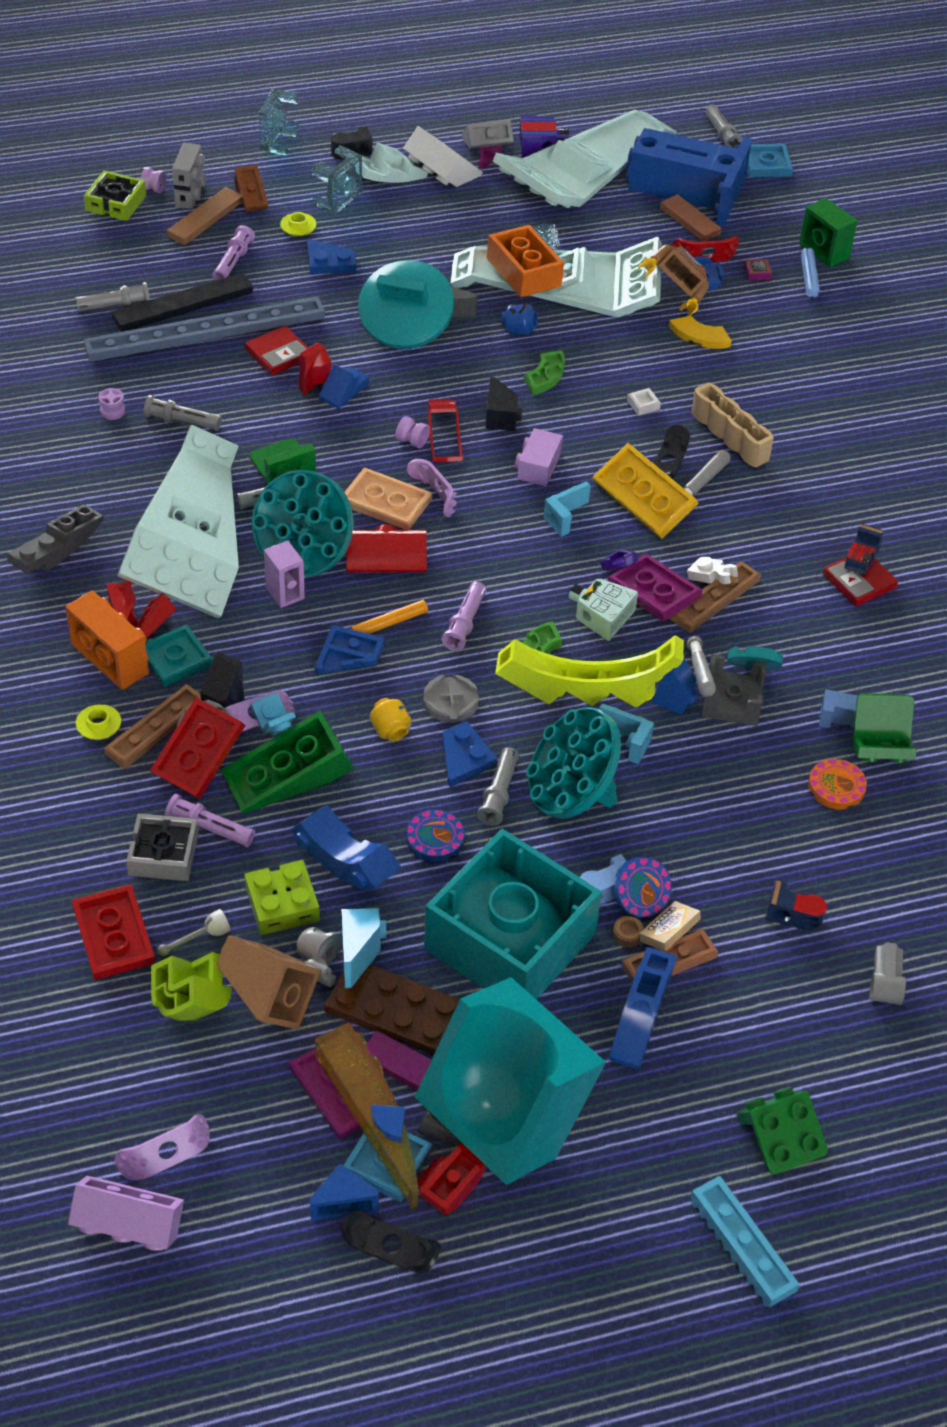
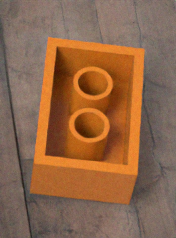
M530 225L489 235L486 259L520 297L562 287L565 263Z
M92 590L65 606L71 645L121 690L126 689L149 674L147 662L149 657L146 653L145 642L147 639L140 628H135L131 625L123 613H118L114 610L106 598H101Z

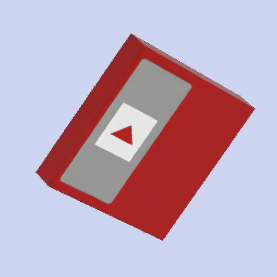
M286 325L245 342V350L271 375L299 364L300 353L308 349Z
M846 558L824 567L823 575L855 607L897 588L898 580L876 559L866 575L845 569Z

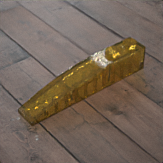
M348 1022L315 1038V1056L406 1201L413 1209L418 1206V1184L405 1124L403 1126L401 1143L387 1139L374 1125L371 1116L372 1104L398 1106L383 1076V1067L376 1056L372 1057L370 1055L364 1036L360 1031L355 1032Z

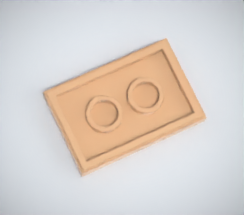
M365 467L345 491L352 510L404 530H410L432 500V492Z

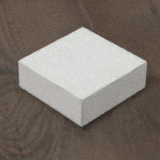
M650 388L630 393L627 397L628 403L638 416L660 410L661 403Z

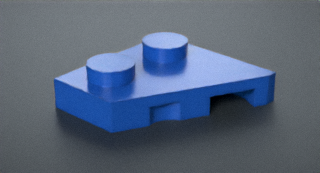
M307 239L310 274L357 272L355 250Z
M332 625L315 665V673L325 674L377 666L385 646V638Z
M467 721L443 731L442 741L449 787L497 766V757Z

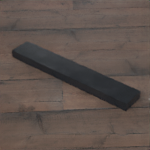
M240 273L111 311L112 319L120 331L123 332L253 293V286L244 273Z

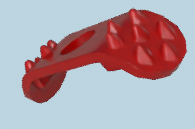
M733 236L722 241L692 242L678 238L673 241L672 247L682 246L693 257H708L712 259V262L727 261L736 254V249L739 247V237ZM707 247L715 249L714 253L710 256L702 255V251Z

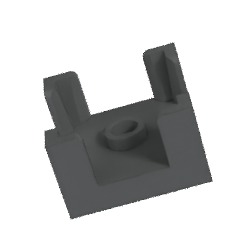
M712 654L709 668L715 682L716 691L712 696L704 697L702 717L757 726L762 706V690L767 663L754 661L750 675L723 671L725 656Z

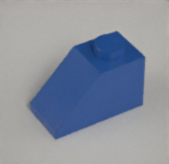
M683 659L679 667L673 668L657 683L655 694L651 700V703L681 715L687 705L692 707L698 693L697 690H694L696 677L685 659Z

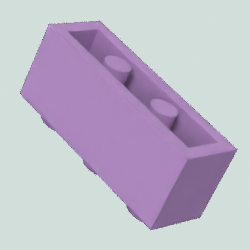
M86 1176L75 1185L68 1225L79 1227V1231L86 1234H97L100 1232L111 1235V1238L118 1242L135 1241L143 1243L147 1249L160 1251L168 1249L177 1239L184 1199Z

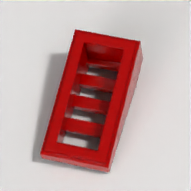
M161 593L149 602L135 628H140L147 638L176 611V607Z

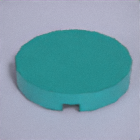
M749 646L746 647L745 651H739V647H733L728 650L727 662L747 669H752L754 661L767 663L766 670L782 667L783 655L781 653L778 654L773 649Z

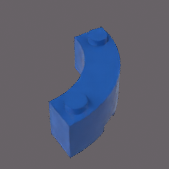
M328 804L316 810L291 829L294 834V840L301 849H306L334 876L359 889H374L402 868L385 843L376 844L367 840L360 843L353 839L352 831L336 816Z

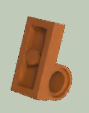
M250 165L235 168V189L237 193L241 194L245 212L268 209V202L258 166Z

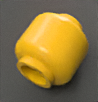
M383 698L377 701L374 705L375 708L370 713V721L378 736L391 742L405 737L409 732L412 722L404 704L398 699L390 700L389 698Z

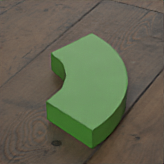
M562 350L540 354L539 366L533 371L524 374V381L532 396L551 389L562 378L565 368V356Z
M551 621L530 631L522 643L549 654L552 650L562 647V638L554 622Z

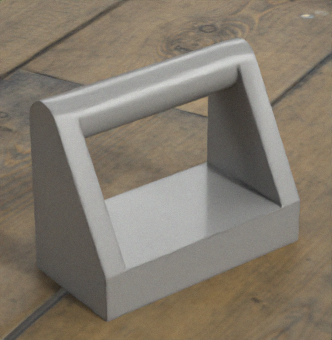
M511 120L468 124L462 133L463 141L469 148L512 144L514 139Z

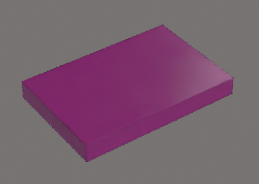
M648 554L638 558L639 561L620 569L608 577L609 582L637 591L636 604L662 622L702 598V590Z
M344 1032L289 1061V1069L339 1140L371 1122L372 1104L395 1106L393 1099Z

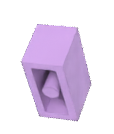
M534 428L530 437H526L524 440L522 454L518 453L516 457L517 479L547 487L561 456L563 435Z
M285 541L265 549L266 589L279 607L283 608L305 599L304 562L290 542Z

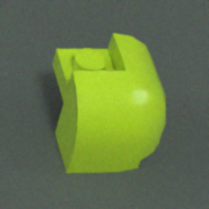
M212 952L193 962L170 956L152 965L151 997L153 1006L158 1007L164 1017L177 1021L198 1020L224 1008L231 999L232 987L223 985V973L217 966L220 954Z

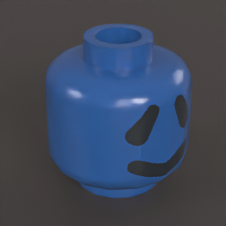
M512 303L507 307L506 311L502 312L501 323L506 327V331L509 334L529 335L533 329L537 328L538 313L530 304Z

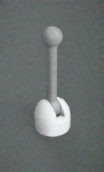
M219 909L206 918L203 928L168 945H159L157 949L160 956H167L170 950L207 932L213 936L224 935L231 931L229 923L222 910Z

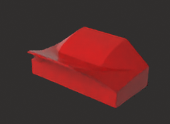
M319 342L300 353L299 390L303 392V397L313 388L325 383L331 371L330 357L326 348Z
M126 580L120 584H106L111 607L118 613H123L128 622L136 627L138 623L134 611L136 597L131 582Z
M460 1143L451 1154L438 1156L415 1181L420 1188L419 1195L446 1216L455 1211L477 1186L487 1166L465 1145Z

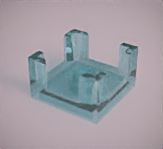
M272 89L259 112L260 150L286 155L288 147L274 142L279 134L295 137L299 132V123L286 119L287 111L282 110L281 101L297 103L298 93Z
M343 146L336 148L335 153L345 158V160L334 168L321 161L312 166L313 176L327 182V200L315 194L313 196V204L333 214L362 194V155Z

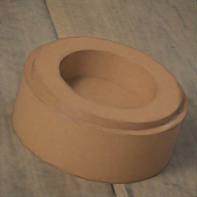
M620 917L614 923L613 938L621 946L634 947L640 943L639 933L644 929V926L635 917Z

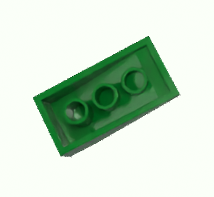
M320 710L222 768L221 771L243 814L329 784L353 770L354 766L333 728Z

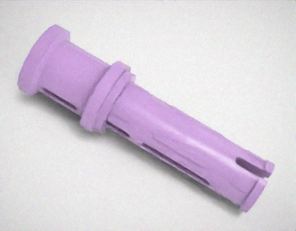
M244 225L236 228L235 236L228 241V250L215 271H213L212 276L215 280L228 277L239 257L247 253V246L255 239L252 229Z
M471 583L458 613L451 617L449 629L442 635V643L446 648L460 651L465 647V638L473 629L472 620L486 593V588H483L484 585L482 583Z
M174 794L166 807L165 816L197 819L198 828L201 827L219 836L240 843L247 848L254 839V829H249L229 819L208 812L203 804L197 803L195 805L185 801L181 795Z

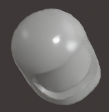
M316 927L305 929L297 940L298 954L305 960V963L321 969L317 982L332 987L336 982V976L332 974L333 971L329 968V964L339 953L342 946V938L335 932L325 933Z

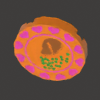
M840 759L824 760L816 764L810 772L808 782L809 791H812L814 799L818 803L837 810L847 809V806H852L853 804L854 806L858 805L864 798L867 785L864 773L856 765Z

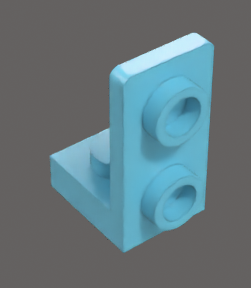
M588 482L573 486L566 491L545 499L544 519L561 537L570 533L572 520L570 511L589 502L591 485Z
M278 692L250 704L264 736L270 733L273 737L280 735L292 726L291 723L296 718L294 711L286 713Z
M601 704L599 710L609 715L615 721L620 734L628 737L626 748H629L628 761L639 764L651 742L654 722L624 712L616 707Z

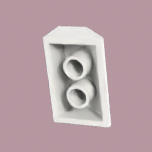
M417 126L403 147L410 153L408 157L418 165L420 162L424 163L422 168L432 175L436 172L438 174L436 179L446 186L448 183H451L458 187L480 177L483 173L442 141Z

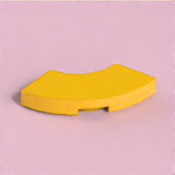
M692 316L669 321L670 329L686 342L691 340L694 343L702 344L701 347L711 349L731 347L732 340L723 326L713 327L704 325L696 321Z

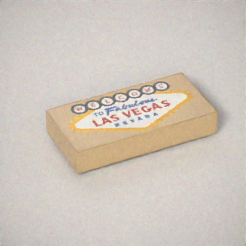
M674 901L639 933L640 942L666 952L701 919L700 910Z

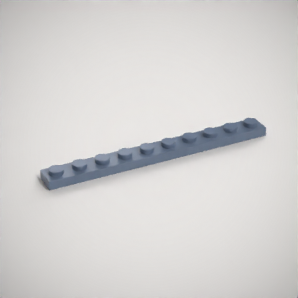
M313 297L83 340L89 362L101 361L108 358L268 330L285 325L290 326L298 323L313 322L325 319V310L319 297Z

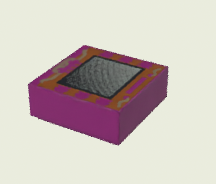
M745 259L744 268L748 280H771L772 272L768 259Z

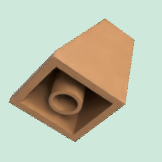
M228 935L221 949V955L217 963L218 968L257 1020L299 1029L321 969L267 945Z

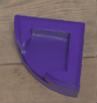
M618 549L602 559L600 563L603 570H614L626 567L639 560L636 552Z

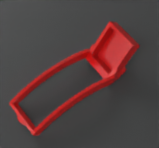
M451 398L428 400V424L430 427L429 436L432 462L463 461L456 401H453ZM455 412L459 456L435 457L431 413Z

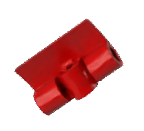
M389 524L380 525L375 530H353L352 539L347 549V572L427 571L426 530H397Z

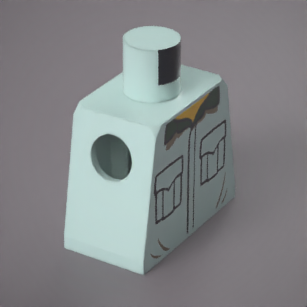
M596 579L588 589L575 584L569 593V599L577 602L576 618L608 641L636 610L637 591L603 579Z

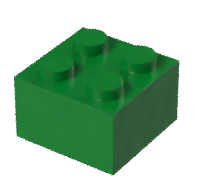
M829 199L819 200L805 209L799 245L807 249L812 248L815 257L827 266L832 267L850 258L858 220Z

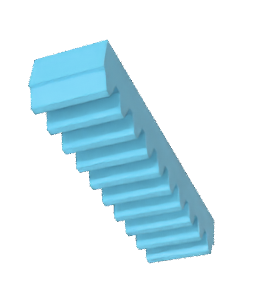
M721 1176L692 1190V1206L694 1208L698 1207L700 1217L707 1220L709 1230L713 1229L715 1231L717 1241L721 1239L724 1251L730 1252L732 1262L738 1263L740 1273L746 1274L747 1283L754 1285L755 1294L757 1296L761 1295L765 1307L769 1306L770 1308L798 1291L800 1285Z

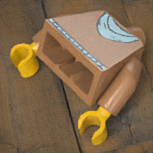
M664 245L650 258H645L638 267V270L645 268L648 272L644 277H649L656 266H659L690 296V299L683 303L679 310L682 311L687 308L689 312L687 316H691L698 310V303H700L709 289L706 269L682 246L674 248L670 245Z

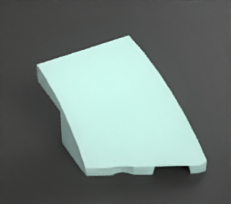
M378 142L370 158L351 152L348 161L363 178L387 183L410 182L426 178L429 173L422 168L413 166L414 161L397 149Z

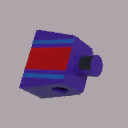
M520 114L519 135L522 157H527L557 144L558 140L564 141L568 139L569 129H557L556 119L553 117Z

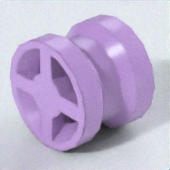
M146 167L141 175V180H145L146 190L153 189L155 193H162L166 184V173L162 170L156 172L152 168Z
M115 388L105 389L100 392L98 399L101 416L108 420L121 418L125 414L123 393Z

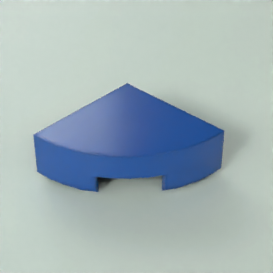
M372 1104L371 1116L374 1125L387 1139L401 1143L405 1107Z

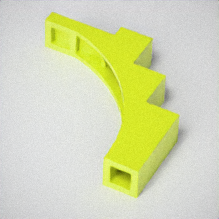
M675 635L658 649L632 658L614 661H580L546 654L514 639L498 653L495 674L547 704L552 703L558 697H562L567 691L591 706L607 698L611 693L637 708L645 701L652 699L656 691L655 682H659L673 668L681 665L684 659V640Z

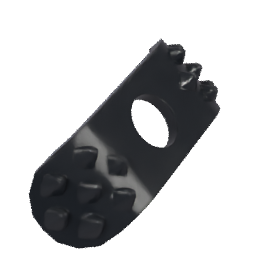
M675 424L666 430L663 444L653 463L672 479H674L689 446L690 434L687 428ZM665 457H673L676 460L670 465H665L661 462Z
M361 1210L349 1212L342 1224V1235L349 1245L406 1270L421 1274L427 1273L438 1260L441 1246L436 1240L422 1238L377 1220ZM390 1235H395L402 1241L401 1249L394 1254H389L382 1248L383 1240Z

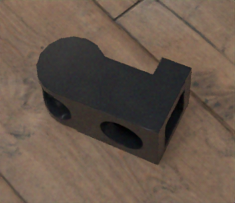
M367 126L358 127V131L333 134L331 136V155L337 159L349 158L351 152L362 156L372 155L373 138Z

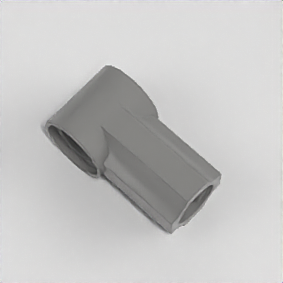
M886 942L876 947L874 973L870 984V1000L898 1005L903 1003L906 978L902 977L903 949H900L897 944Z

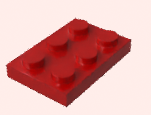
M196 697L150 769V772L200 800L246 725L242 721Z
M132 884L71 900L94 980L156 964Z

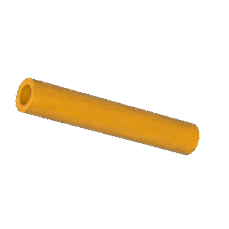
M420 600L351 626L350 629L371 634L427 613L428 606L424 600Z

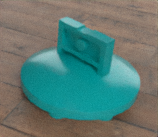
M414 260L397 261L380 268L368 278L359 296L358 310L365 330L377 342L392 348L412 349L430 343L447 328L454 311V296L447 278L435 267Z
M294 470L276 477L263 489L253 510L252 533L261 556L264 558L265 549L289 541L304 562V577L320 575L334 567L346 553L353 535V512L345 492L334 480L315 471Z
M591 707L571 709L554 724L548 725L545 728L543 738L538 744L532 761L526 770V775L529 777L530 797L534 805L541 812L553 818L567 819L586 811L596 801L608 808L618 803L615 790L616 784L613 777L619 763L621 738L615 721L609 715Z

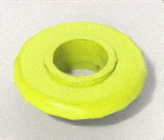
M295 212L283 217L280 221V226L289 235L305 236L314 231L316 220L309 214Z
M98 704L82 710L77 716L75 724L77 731L83 737L90 740H103L113 736L119 730L121 717L115 708ZM98 718L105 719L103 722L100 723L92 722L94 719Z

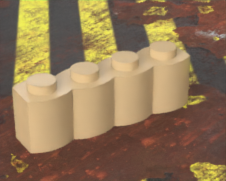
M708 382L695 388L691 412L696 420L707 425L710 432L723 439L724 443L731 450L740 453L741 458L747 464L758 467L770 460L774 437L767 428L757 424L752 415L740 410L739 405L731 398L724 396L722 390L716 385Z

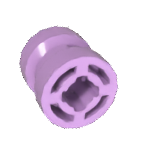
M404 416L397 426L396 439L402 442L409 441L412 446L420 449L425 445L429 437L430 427L421 422L416 423L413 418Z

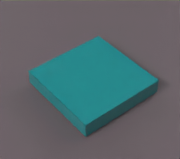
M187 624L145 642L146 653L149 657V661H147L148 666L164 687L209 668L213 661V658Z

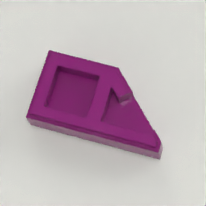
M502 145L480 147L479 168H484L494 163L493 159L496 153L502 154Z

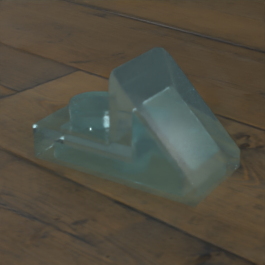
M540 223L532 226L552 250L560 248L556 224Z

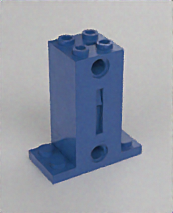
M644 128L641 135L636 136L634 148H630L628 154V161H631V165L626 173V180H629L628 190L663 198H670L678 194L690 204L715 209L714 214H718L716 224L725 226L747 175L752 138L743 137L741 144L733 148Z

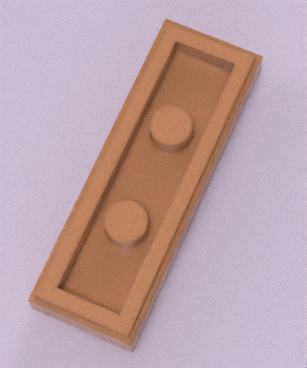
M678 194L661 201L660 209L702 242L721 234V227Z
M703 929L681 937L666 951V953L677 956L671 976L715 959L718 955L717 949ZM645 952L622 960V968L632 983Z

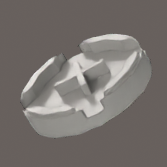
M445 675L438 676L431 680L424 688L423 704L426 711L433 718L442 722L455 723L464 721L473 716L478 709L479 695L476 685L460 675H452V677L446 678Z

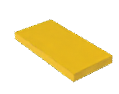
M629 443L592 477L599 487L660 539H663L699 504L696 498Z

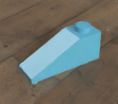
M379 908L342 909L345 988H352L381 951L380 939H386V920H380Z

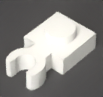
M700 557L687 570L689 580L710 584L714 580H719L722 584H730V576H738L737 566L732 564L724 565L723 561L711 559L710 557Z

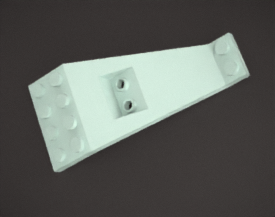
M633 110L564 141L558 140L557 144L525 158L496 153L493 162L500 166V171L514 175V180L518 183L530 186L529 190L531 192L545 196L547 203L554 206L560 204L566 208L571 206L581 207L631 164V161H628L630 148H634L636 136H640L644 128L675 135L677 131L646 112Z
M655 237L617 253L590 252L585 247L576 248L571 251L553 250L565 263L562 287L530 296L617 318L631 314L644 307L653 306L660 302L661 268L656 266L649 277H644L648 271L645 268L638 270V267L645 258H650L662 247V242L659 237ZM474 246L454 254L451 284L454 288L459 289L478 282L514 291L486 259L487 247Z
M194 425L189 427L181 451L135 528L118 577L156 593H163L170 599L218 619L222 616L239 569L231 466L239 445ZM176 513L182 516V521L175 518ZM204 524L207 527V531H202L199 525Z

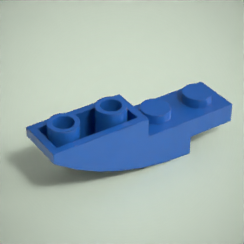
M650 947L646 948L642 962L636 971L609 1055L610 1061L640 1069L676 963V955Z

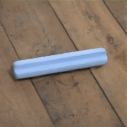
M803 248L801 261L806 295L809 298L812 296L816 298L819 295L820 289L814 250L812 248Z

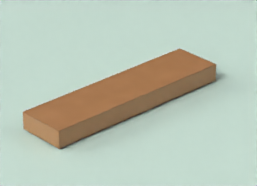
M225 187L167 230V237L183 245L188 244L243 203L241 194Z
M738 562L735 565L737 566L738 576H730V584H722L719 580H714L702 589V598L672 616L670 620L688 633H692L758 583L761 574L744 562Z
M186 684L104 748L105 755L123 769H126L176 730L181 714L186 709H189L196 697L201 700L200 693Z

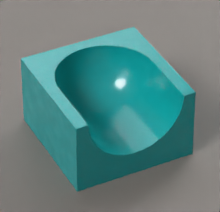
M502 828L426 905L424 949L483 989L508 978H513L537 1000L596 935L602 891Z
M508 978L459 1000L415 1098L502 1182L508 1185L557 1158L606 1062L513 978Z

